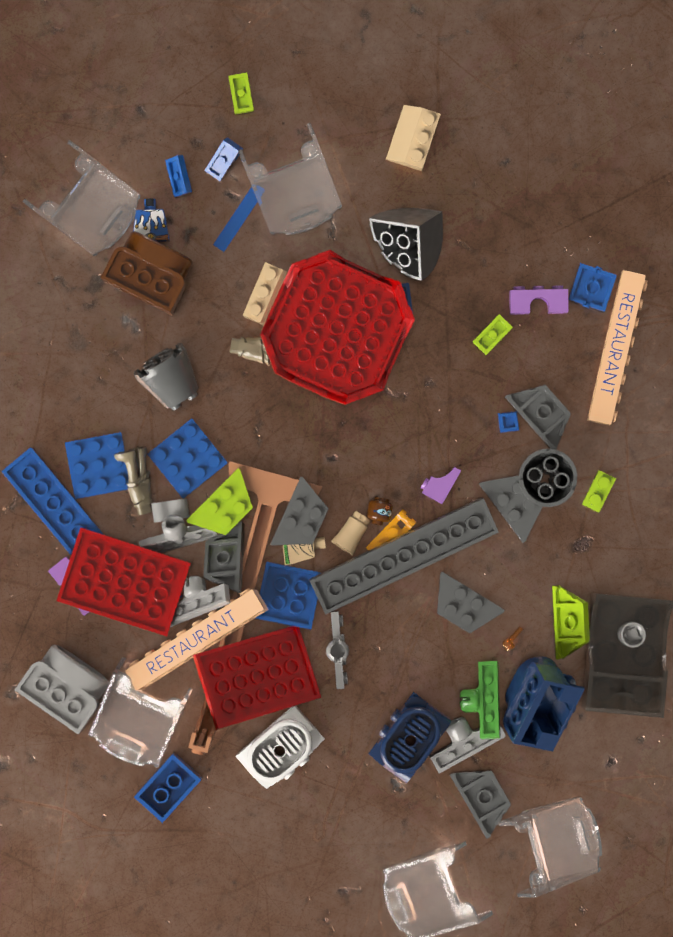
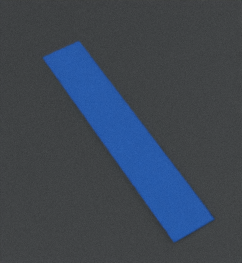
M255 183L252 185L213 245L223 252L226 250L265 192L264 189Z

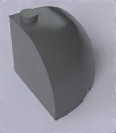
M399 208L383 211L369 218L374 241L378 242L382 249V255L391 265L394 264L401 270V273L413 279L422 281L429 276L437 264L442 248V211L423 208Z

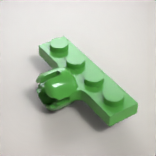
M478 662V688L464 689L460 692V698H462L460 708L464 713H479L481 739L500 738L499 662Z

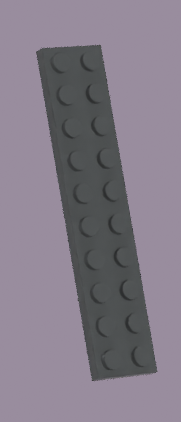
M481 497L310 578L309 581L326 615L499 533L484 498Z

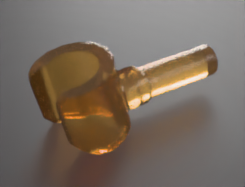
M521 627L502 642L506 652L515 647L512 641L523 630Z

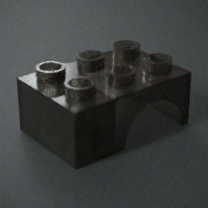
M592 592L589 619L590 640L587 643L583 686L585 690L582 697V708L584 710L664 718L668 678L666 644L670 615L673 610V600ZM626 622L639 623L645 629V641L638 647L623 645L619 641L617 634L622 624Z

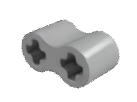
M187 498L151 504L154 523L162 522L170 515H178L182 518L190 517Z

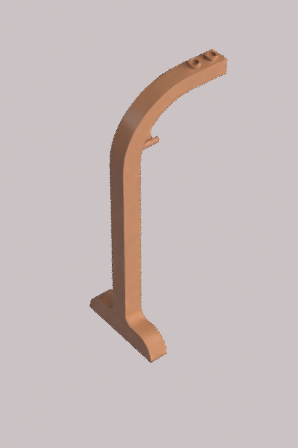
M229 461V475L231 476L239 468L247 490L253 491L258 496V505L243 556L241 590L243 592L248 588L255 590L277 507L283 501H290L299 480ZM308 483L315 493L319 495L322 486ZM234 591L232 599L236 600L241 596L240 593ZM245 625L220 641L219 647L241 641ZM206 697L188 748L192 749V753L203 755L204 752L208 753L216 732Z

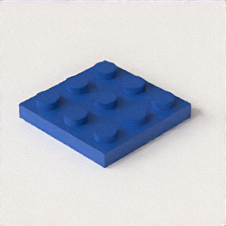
M192 418L147 454L183 499L228 464Z
M122 432L65 442L75 499L128 490L126 484L128 482L127 467L124 462L117 461L114 458L115 453L125 451Z
M266 562L260 596L269 610L255 619L311 630L318 598L309 579L321 573Z

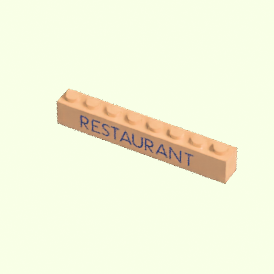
M625 270L621 272L587 421L609 426L612 422L616 421L618 411H615L616 403H620L622 393L619 392L620 385H624L626 374L623 372L624 367L628 366L630 361V355L627 354L629 347L632 348L635 337L632 336L633 329H637L639 318L636 315L638 310L641 311L643 299L640 298L642 291H646L648 283L645 280L646 275Z
M250 588L240 593L241 597L238 599H231L230 604L225 605L224 608L211 611L208 614V618L194 622L192 624L193 627L188 631L186 629L176 634L177 638L171 641L169 639L160 644V649L156 651L153 649L144 655L145 658L141 661L138 659L130 663V668L125 670L136 691L150 686L192 659L194 654L203 652L269 610L259 592L254 589L250 590Z

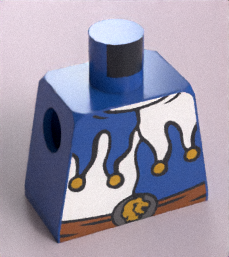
M144 199L145 210H136L133 231L139 232L158 242H170L164 210L156 209V199Z

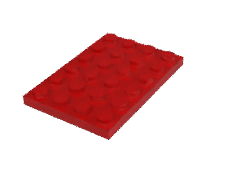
M80 527L56 601L167 637L191 563Z
M287 627L193 655L216 730L322 698L299 627Z

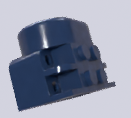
M537 656L530 658L517 669L505 694L508 708L504 714L503 725L513 744L553 752L564 729L567 728L568 721L575 712L576 705L585 688L577 686L573 676L563 674L557 664L548 657Z
M415 692L410 695L400 710L396 709L390 717L391 723L389 726L386 724L379 732L381 737L368 753L385 769L405 783L422 766L451 723V719ZM407 736H415L416 742L413 745L406 744L405 739Z

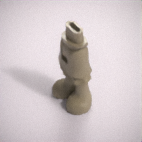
M261 337L232 338L230 353L238 354V357L242 355L245 359L262 364L264 362L267 365L270 364Z
M146 446L114 454V458L117 461L124 462L127 467V489L134 507H137L138 515L152 512L150 506L153 503L151 499V477L149 476L150 471H146Z

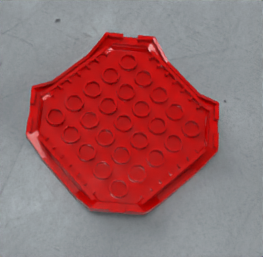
M327 250L291 264L260 336L275 374L322 397L346 405L384 390L389 374L415 319L400 281L381 276L346 260L332 250Z

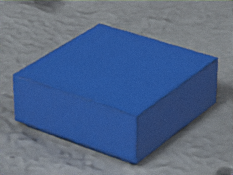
M517 411L498 413L500 433L519 431Z

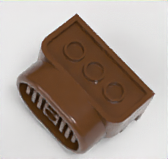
M132 231L124 246L114 250L101 279L105 283L173 316L174 310L185 290V278L193 262L180 252L139 232Z

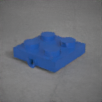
M580 263L568 300L582 304L583 307L589 309L591 307L605 312L617 275L603 271V268L598 266L594 268Z

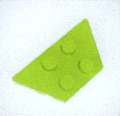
M238 468L186 522L227 535L253 509L240 469Z
M557 585L552 586L556 660H560L590 642L588 602Z

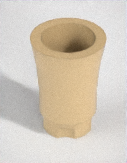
M355 511L331 542L347 553L354 555L370 520Z

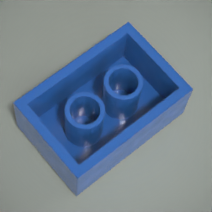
M174 752L138 791L134 798L163 823L203 777Z

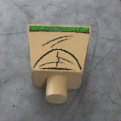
M325 537L315 538L313 544L283 545L285 565L314 558L315 549L326 548Z

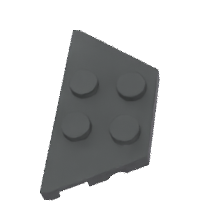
M546 385L505 396L506 400L550 449L557 450L571 413Z
M519 475L480 482V487L521 542L524 543L542 506L532 503L525 497L519 485Z
M300 477L271 541L273 546L313 544L326 516L328 507L303 477Z
M242 521L227 535L219 533L218 536L205 541L203 577L218 585L227 584L230 590L241 593L245 529V524Z
M444 572L440 573L437 614L468 633H472L504 613L505 610Z
M492 770L449 774L486 839L490 838L495 827L511 806Z

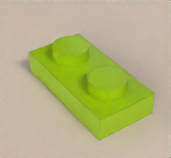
M241 73L228 76L235 114L254 111L248 74Z
M499 314L473 343L487 355L513 327Z
M598 470L582 505L599 513L616 478Z

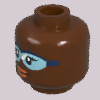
M374 497V500L369 501L366 516L372 520V524L383 526V522L391 520L393 505L389 503V499Z

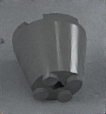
M182 343L175 345L176 348L173 350L172 348H166L144 362L143 369H137L133 373L137 381L166 408H171L172 411L178 409L184 400H192L198 395L197 390L199 387L187 350Z
M541 449L532 453L524 460L519 471V485L525 497L532 503L542 507L558 506L567 501L574 493L577 484V470L573 461L565 453L555 449ZM543 473L544 475H550L549 483L540 482Z

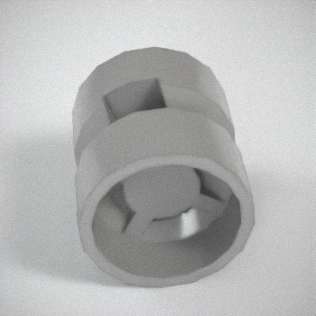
M635 622L622 624L617 633L619 641L628 647L640 646L646 637L643 626Z

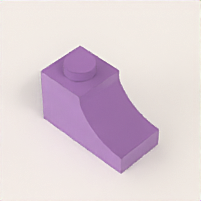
M454 467L444 477L434 478L431 476L430 479L426 478L420 487L424 489L422 494L443 504L461 470Z

